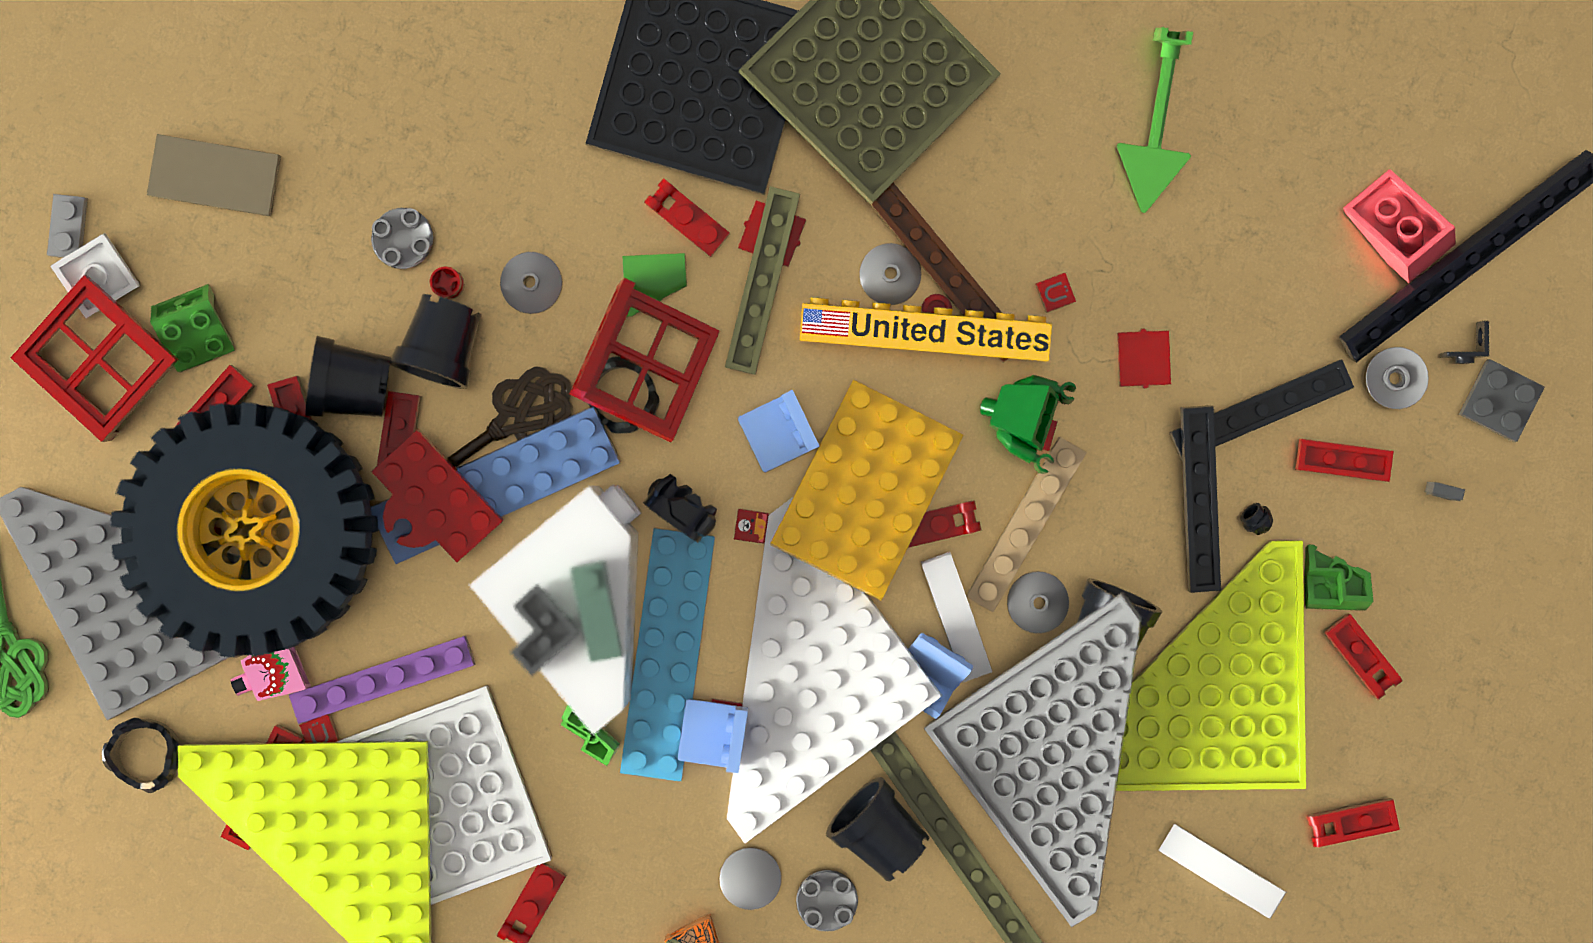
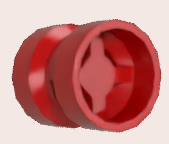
M446 266L434 270L429 281L432 291L439 297L446 299H455L460 296L465 285L462 275L453 268Z

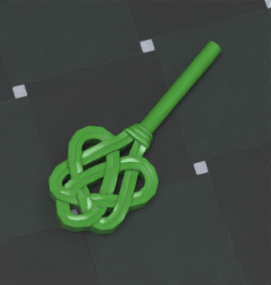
M0 577V665L2 663L0 668V710L10 717L20 718L28 714L35 703L43 700L48 693V681L43 673L48 662V650L42 642L34 638L20 639L17 634L18 631L12 625V622L8 620ZM6 642L9 645L8 650L5 648ZM29 650H31L34 653L35 659L33 658ZM12 675L17 682L16 686L11 685ZM16 701L22 702L20 706H16L13 703Z

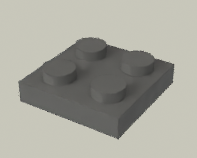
M1487 359L1459 415L1512 442H1517L1545 387L1491 359Z

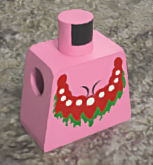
M295 647L261 656L249 655L241 660L245 673L231 679V685L237 696L252 690L257 701L299 692L311 687Z

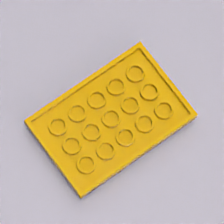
M853 380L770 545L881 601L961 442L963 434Z

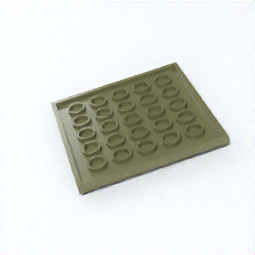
M809 0L739 70V73L870 204L1001 75L929 0Z

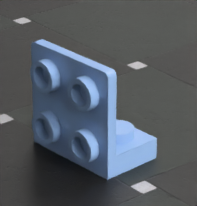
M793 390L738 417V421L763 472H768L819 447Z
M920 633L908 650L942 694L941 698L923 710L934 719H937L953 691L973 669V665L968 663L961 655L953 653L942 646L935 638Z
M687 699L678 760L726 767V772L739 773L748 707Z

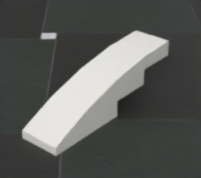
M947 552L922 561L921 565L953 653L961 655L968 663L973 665V669L963 680V683L992 673L951 553Z
M1176 824L1173 825L1159 848V851L1269 919H1271L1287 893Z

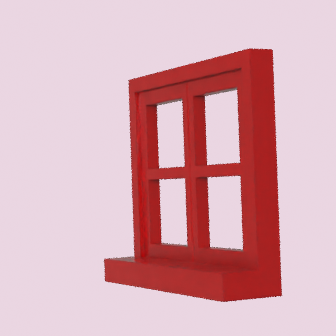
M83 275L10 357L101 442H108L114 439L119 433L117 428L179 360L88 275ZM86 299L92 302L116 325L95 350L65 324ZM59 329L89 355L68 380L38 354ZM125 334L154 360L133 385L103 359ZM98 364L127 390L106 416L76 389Z
M623 278L615 289L569 395L668 442H672L720 330L633 289L635 282ZM631 307L661 321L647 356L616 341ZM667 325L698 339L684 374L653 359ZM610 353L642 367L627 402L596 388ZM647 371L678 385L664 420L633 405Z

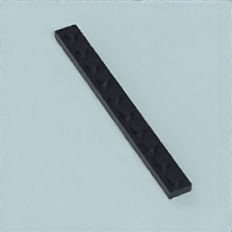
M1588 150L1582 152L1339 336L1349 357L1353 361L1358 362L1593 184V153Z

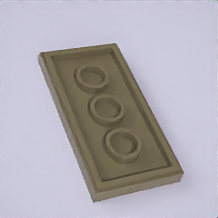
M157 134L147 195L271 217L281 156Z

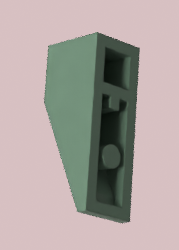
M606 561L571 567L574 592L590 662L623 657Z

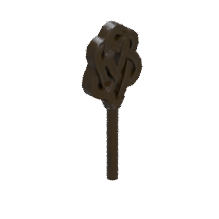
M535 366L525 371L519 379H506L498 383L492 392V404L499 413L498 416L492 419L485 432L453 453L447 460L456 467L493 440L499 441L511 434H514L517 440L528 436L526 433L528 431L543 429L570 417L573 408L570 402L571 395H569L572 389L570 379L563 374L551 373L544 367ZM537 376L540 377L535 383L531 382ZM555 383L561 386V393L555 390ZM512 389L510 395L508 396L506 402L504 403V401H503V395H504V393H505L507 390ZM528 391L525 397L523 398L520 406L516 407L523 392ZM538 396L544 397V404L532 406ZM562 408L561 412L555 415V410ZM544 414L543 419L526 422L527 417ZM509 417H515L514 424L502 427Z

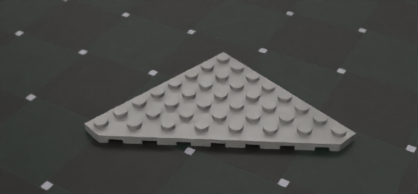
M20 487L0 497V515L106 720L120 715L229 658L219 656L220 653L216 651L199 652L188 648L189 641L184 638L171 639L159 631L163 623L157 617L145 618L139 612L136 605L142 599L138 592L126 591L120 580L121 576L128 573L125 560H114L111 545L122 543L121 528L111 527V514L49 496L26 487ZM203 545L207 556L217 550V548ZM227 552L228 560L231 563L235 564L239 561L240 555ZM250 561L244 564L240 579H251ZM260 562V564L263 565V566L269 565V564Z
M1123 592L927 724L924 728L1071 927L1094 914L1098 909L1142 620L1140 614Z

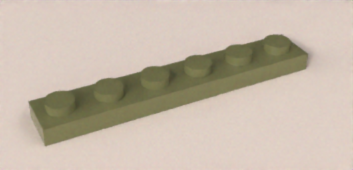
M771 186L769 188L725 364L726 368L756 374L800 198L799 193Z

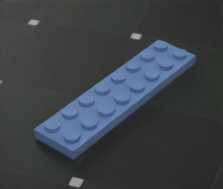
M592 406L456 469L502 517L620 463V459L595 406ZM389 499L371 506V515L377 516L378 529L395 564L440 545L436 540L427 546L410 548L396 543L401 535L411 533V523L407 519H398L395 522L394 529L387 533L384 527L383 512L385 504Z

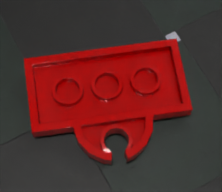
M419 429L411 434L371 471L392 493V496L385 504L383 512L384 527L387 533L394 529L395 522L398 519H407L412 525L411 533L401 535L396 543L410 548L424 547L436 540L457 563L504 520Z

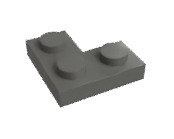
M536 584L513 605L534 631L510 653L533 676L581 633L578 627L539 584Z

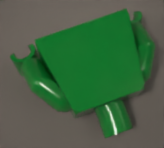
M1032 375L1018 380L1014 384L1003 385L998 399L985 397L981 403L980 411L982 415L991 417L990 426L997 432V439L1011 454L1027 463L1033 462L1034 468L1038 473L1046 474L1049 471L1040 466V460L1046 459L1048 462L1053 463L1054 459L1049 454L1038 455L1036 452L1043 449L1058 401L1068 405L1075 399L1066 396L1064 390L1074 392L1076 386L1072 382H1066L1060 386L1057 381Z

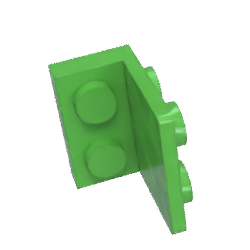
M209 284L151 306L150 323L161 343L179 359L174 365L177 372L185 371L234 351V345L214 309V293Z

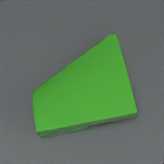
M685 253L623 256V276L635 282L633 289L661 301L668 295L676 293L687 286ZM631 307L627 317H632L640 311Z
M1308 544L1305 549L1304 570L1306 609L1366 611L1374 602L1371 573L1359 567H1351L1345 560L1337 556L1331 558L1316 551L1317 546Z
M567 705L561 718L563 719L561 726L585 740L581 751L607 766L619 749L620 743L603 727L592 734L571 707Z

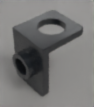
M1489 321L1476 323V352L1440 353V358H1455V364L1475 363V358L1488 357Z

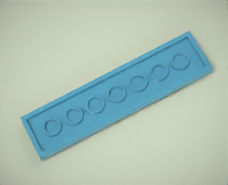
M653 529L620 769L622 774L682 781L684 761L678 760L686 700L693 699L715 536L707 535L698 543L680 531Z

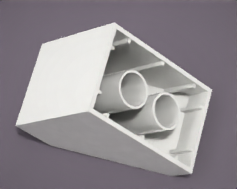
M612 485L605 492L600 486L587 487L470 584V587L518 644L531 634L534 629L516 611L513 605L536 584L541 586L578 627L581 633L548 661L540 671L592 734L596 733L619 714L631 700L638 532L630 522L642 512L619 485ZM606 561L623 657L590 662L570 568Z

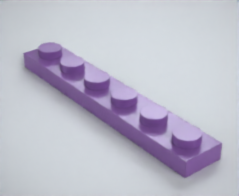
M463 636L289 694V698L297 722L300 724L476 664L467 637Z

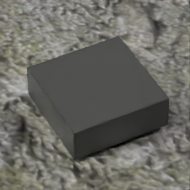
M1427 482L1425 492L1428 495L1452 501L1463 500L1465 489L1437 482Z

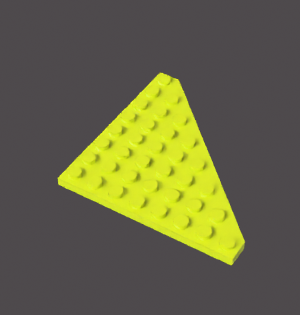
M1269 541L1133 680L1116 791L1306 789L1303 541Z
M428 741L178 745V777L349 943H431Z

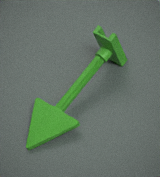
M1164 27L1155 28L1153 41L1162 43L1160 57H1163L1149 142L1146 147L1124 143L1117 144L1119 155L1140 211L1143 213L1147 212L1191 157L1189 153L1161 148L1175 61L1179 59L1181 45L1192 44L1193 32L1191 31L1175 32L1168 31V28Z

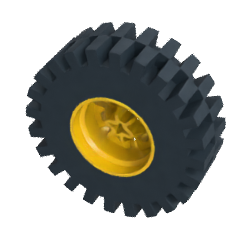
M255 403L211 405L209 410L205 412H189L178 418L180 424L174 428H161L151 437L155 444L150 451H138L131 460L130 464L136 467L137 470L132 479H121L116 494L125 497L123 510L112 511L111 527L121 528L122 543L111 545L114 560H125L128 573L121 576L120 580L126 591L138 592L142 601L136 607L145 618L157 617L163 623L159 631L171 639L184 638L189 641L188 648L199 652L216 651L222 657H239L243 655L261 656L295 647L305 640L322 634L333 620L339 619L350 609L348 603L353 595L361 593L368 580L363 576L367 565L374 563L377 548L371 547L372 533L379 531L377 516L371 515L369 501L375 499L371 485L363 483L359 471L363 469L356 457L347 455L341 447L344 443L336 435L324 431L317 426V422L305 416L297 415L282 408ZM249 480L260 482L255 499H253L250 493ZM236 493H241L245 498V505L240 510L235 509L232 504V498ZM269 495L273 496L276 500V507L270 513L263 507V501ZM212 497L225 508L222 513L206 506ZM286 507H289L292 516L279 519L278 514ZM219 518L225 520L227 524V530L223 535H218L214 530V524ZM243 523L258 524L252 527L249 531V536L237 535L244 528ZM282 523L288 526L290 532L289 537L284 541L280 540L276 535V529ZM218 541L220 545H223L209 556H207L203 547L204 544ZM253 541H256V542H257L256 544L250 545V542H253ZM276 545L289 550L285 559L279 555L275 548ZM233 546L240 552V559L235 564L231 563L227 557L228 550ZM263 549L268 550L272 557L270 564L267 566L261 565L258 560V555ZM250 561L251 579H240L244 564Z

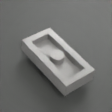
M53 194L47 256L64 258L83 246L87 198Z

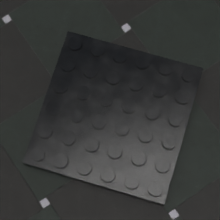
M626 0L585 144L765 195L786 119L739 73V70L799 10L763 0Z

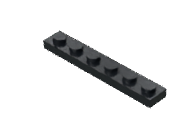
M1343 360L1335 361L1214 413L1215 447L1353 389L1354 385ZM1180 427L1169 433L1182 461Z
M1214 406L1180 407L1188 591L1190 593L1221 591Z

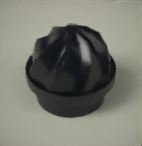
M1254 503L1244 510L1241 515V521L1244 523L1243 527L1246 531L1260 535L1270 530L1273 524V517L1268 507L1261 506L1260 503Z

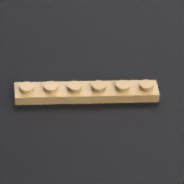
M1061 437L1057 439L1049 453L1053 457L1054 462L1050 463L1045 460L1042 468L1049 472L1036 475L967 593V598L994 612L1087 452Z

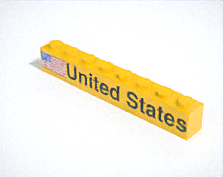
M811 297L810 303H802L799 341L1049 361L1052 323L1046 322V316L1028 315L1027 321L1015 320V314L996 312V318L984 317V311L965 310V316L952 315L953 309L934 307V313L921 312L922 306L903 305V310H890L891 304L872 302V308L859 307L860 301L841 300V305H829L828 298Z

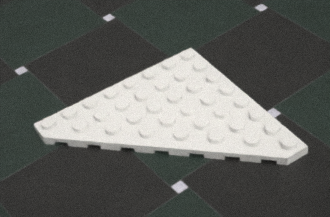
M793 497L768 516L742 704V707H748L739 773H733L727 820L744 843L750 841L942 697L940 691L868 594L770 545Z

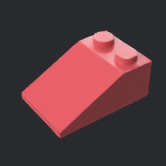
M1390 169L1343 208V211L1386 263L1408 283L1413 281L1456 245L1455 227Z

